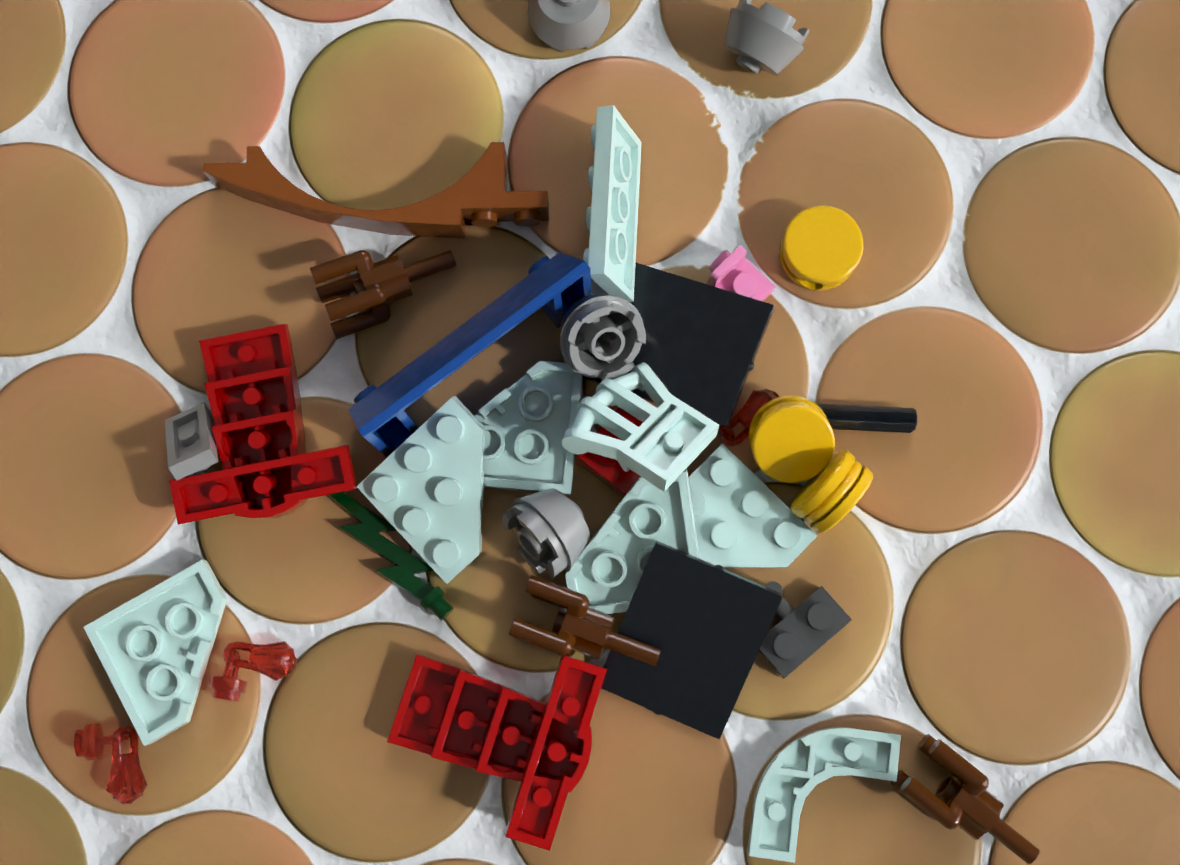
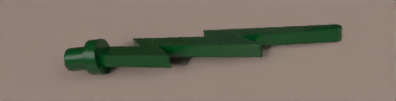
M344 492L327 495L361 523L339 526V529L395 565L393 567L375 570L376 573L420 600L419 605L425 611L431 610L441 621L453 611L454 608L443 598L445 592L439 586L433 588L414 576V574L434 570L425 562L379 534L396 531L391 524Z

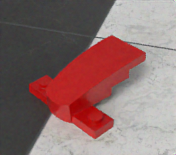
M288 324L199 340L208 382L204 383L215 423V426H211L223 470L188 476L177 481L176 479L169 480L178 525L229 514L247 518H279L294 512L309 498L357 488L349 445L306 453L301 398Z
M416 654L387 742L428 754L431 758L473 768L476 772L520 781L521 783L505 829V837L550 851L568 792H572L579 783L589 763L592 748V728L589 725L607 669L561 655L547 702L544 703L482 676Z

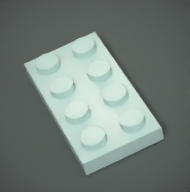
M614 105L597 107L596 124L591 127V143L595 150L594 165H591L588 171L589 185L592 190V203L586 210V224L590 232L589 248H586L584 251L583 261L590 267L591 279L610 296H617L629 302H634L642 142Z

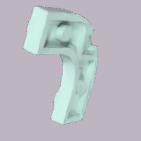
M831 727L807 733L786 745L768 764L758 783L752 806L747 849L748 856L795 863L800 814L805 798L817 784L833 776L853 775L897 782L901 735L857 728Z

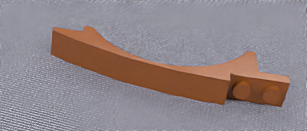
M491 142L476 164L457 182L442 192L411 205L382 210H361L341 207L307 194L293 185L272 165L260 146H247L246 163H204L203 172L216 187L249 201L321 223L389 235L465 238V222H472V225L477 227H493L497 225V222L514 221L518 226L530 227L540 224V221H549L547 191H507V155L504 142Z

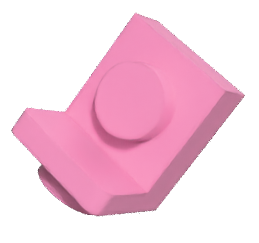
M741 245L732 253L728 250L723 251L709 267L712 273L708 285L759 301H764L775 289V286L745 258L747 251Z

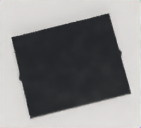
M636 263L634 302L630 303L635 306L642 317L646 331V344L642 343L639 353L632 362L635 366L643 362L646 363L671 395L720 426L728 428L749 372L754 369V360L774 312V305ZM583 376L584 379L597 384L602 382L600 378ZM637 388L631 391L642 399L653 402L645 390L641 391Z
M656 540L618 633L661 649L659 659L654 667L610 650L603 666L607 671L601 689L650 709L657 715H664L720 739L781 603L783 594L727 571L721 565H713Z

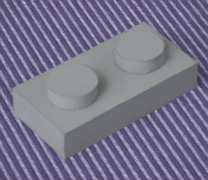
M205 402L165 420L168 469L176 481L191 474H200L218 462L217 446L211 426H214L213 415Z

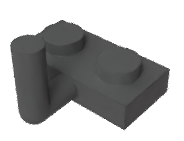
M775 581L768 582L765 587L782 593L781 585ZM823 586L818 588L795 609L783 597L775 614L780 619V622L767 632L759 652L784 679L852 619Z

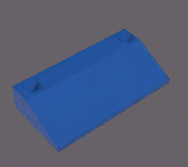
M560 252L551 259L545 256L536 261L529 268V275L379 387L372 385L361 391L354 398L356 404L348 409L358 431L384 456H389L418 429L405 409L540 308L544 310L555 326L560 328L563 316L570 305L584 296L591 295L590 267L587 263Z

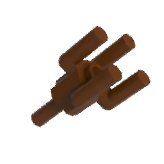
M360 250L311 267L310 271L315 284H319L357 270L356 274L316 287L322 304L354 292L356 293L325 304L330 321L370 308L367 311L330 323L337 340L388 321L391 316L388 304L413 295L410 282L455 267L456 262L451 250L403 266L398 255L373 263L370 253Z
M534 575L530 577L526 592L531 594L532 597L561 608L554 621L552 632L515 618L509 631L510 636L558 655L571 657L575 652H579L600 660L605 648L654 667L656 666L661 649L612 631L615 617L589 608L590 604L587 596Z
M929 734L925 735L917 748L951 775L942 781L935 795L902 770L897 772V782L891 781L890 784L947 829L952 830L959 826L975 840H978L988 832L1027 864L1033 863L1038 857L1040 850L1000 819V813L1004 804L986 790L989 786V780L986 775L942 740H936Z

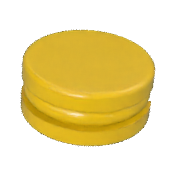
M825 205L813 206L798 213L788 224L780 243V261L788 277L799 286L814 291L829 290L844 283L857 267L863 253V237L858 224L843 210Z
M781 396L765 403L754 415L749 428V443L758 467L767 476L780 482L799 483L817 476L828 465L834 452V433L825 413L816 403L801 396Z
M841 450L832 456L822 472L804 484L791 504V511L798 518H803L806 523L812 524L810 528L815 533L822 534L842 520L858 503L873 480V473L865 465L861 466L860 462L856 461L855 456L848 450Z

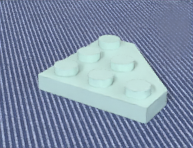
M539 361L526 371L527 374L508 389L505 388L479 409V412L475 415V418L485 427V446L483 447L484 488L534 493L553 488L566 496H571L575 454L563 447L562 440L566 430L572 428L578 414L577 404L581 399L583 376L574 372L566 363Z
M456 396L451 397L356 486L446 584L482 552L481 511L483 508L484 491L483 447L485 446V427Z
M723 443L688 477L701 560L713 565H721L724 568H787L818 536Z
M687 468L665 491H662L640 476L583 549L571 570L566 572L567 588L587 596L590 604L589 608L605 614L627 611L656 540L700 559Z
M207 560L198 561L83 627L144 746L156 742L190 722L227 602V597Z

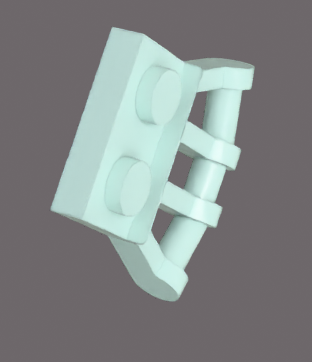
M643 362L634 366L628 374L613 380L609 378L604 379L597 385L596 393L592 397L587 396L577 404L578 414L572 428L566 430L562 445L566 450L574 454L590 452L615 459L625 472L632 470L662 491H665L717 436L719 424L671 395L653 370ZM637 388L641 391L645 390L658 408L631 391ZM617 405L643 423L638 427L608 406ZM599 424L621 440L591 432L592 425Z

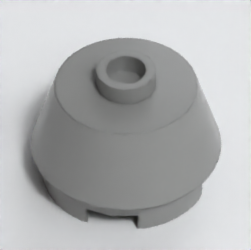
M529 0L528 19L534 33L547 47L558 52L583 47L587 49L593 46L605 31L610 19L609 0Z
M740 0L737 7L730 10L724 46L738 56L736 63L755 74H758L761 69L770 74L778 75L805 50L802 45L810 31L803 27L796 31L792 28L796 19L768 2L761 5L759 9L750 5L752 0Z
M584 296L570 305L562 319L560 334L562 356L566 364L574 372L585 377L600 378L603 381L606 378L613 380L627 374L635 366L632 361L639 353L642 343L646 344V331L640 313L629 301L617 296Z
M551 488L517 498L513 502V507L502 515L505 530H510L513 527L521 544L516 548L520 555L537 573L540 574L548 569L547 572L551 579L561 571L569 572L590 539V531L581 509L574 501L557 489Z

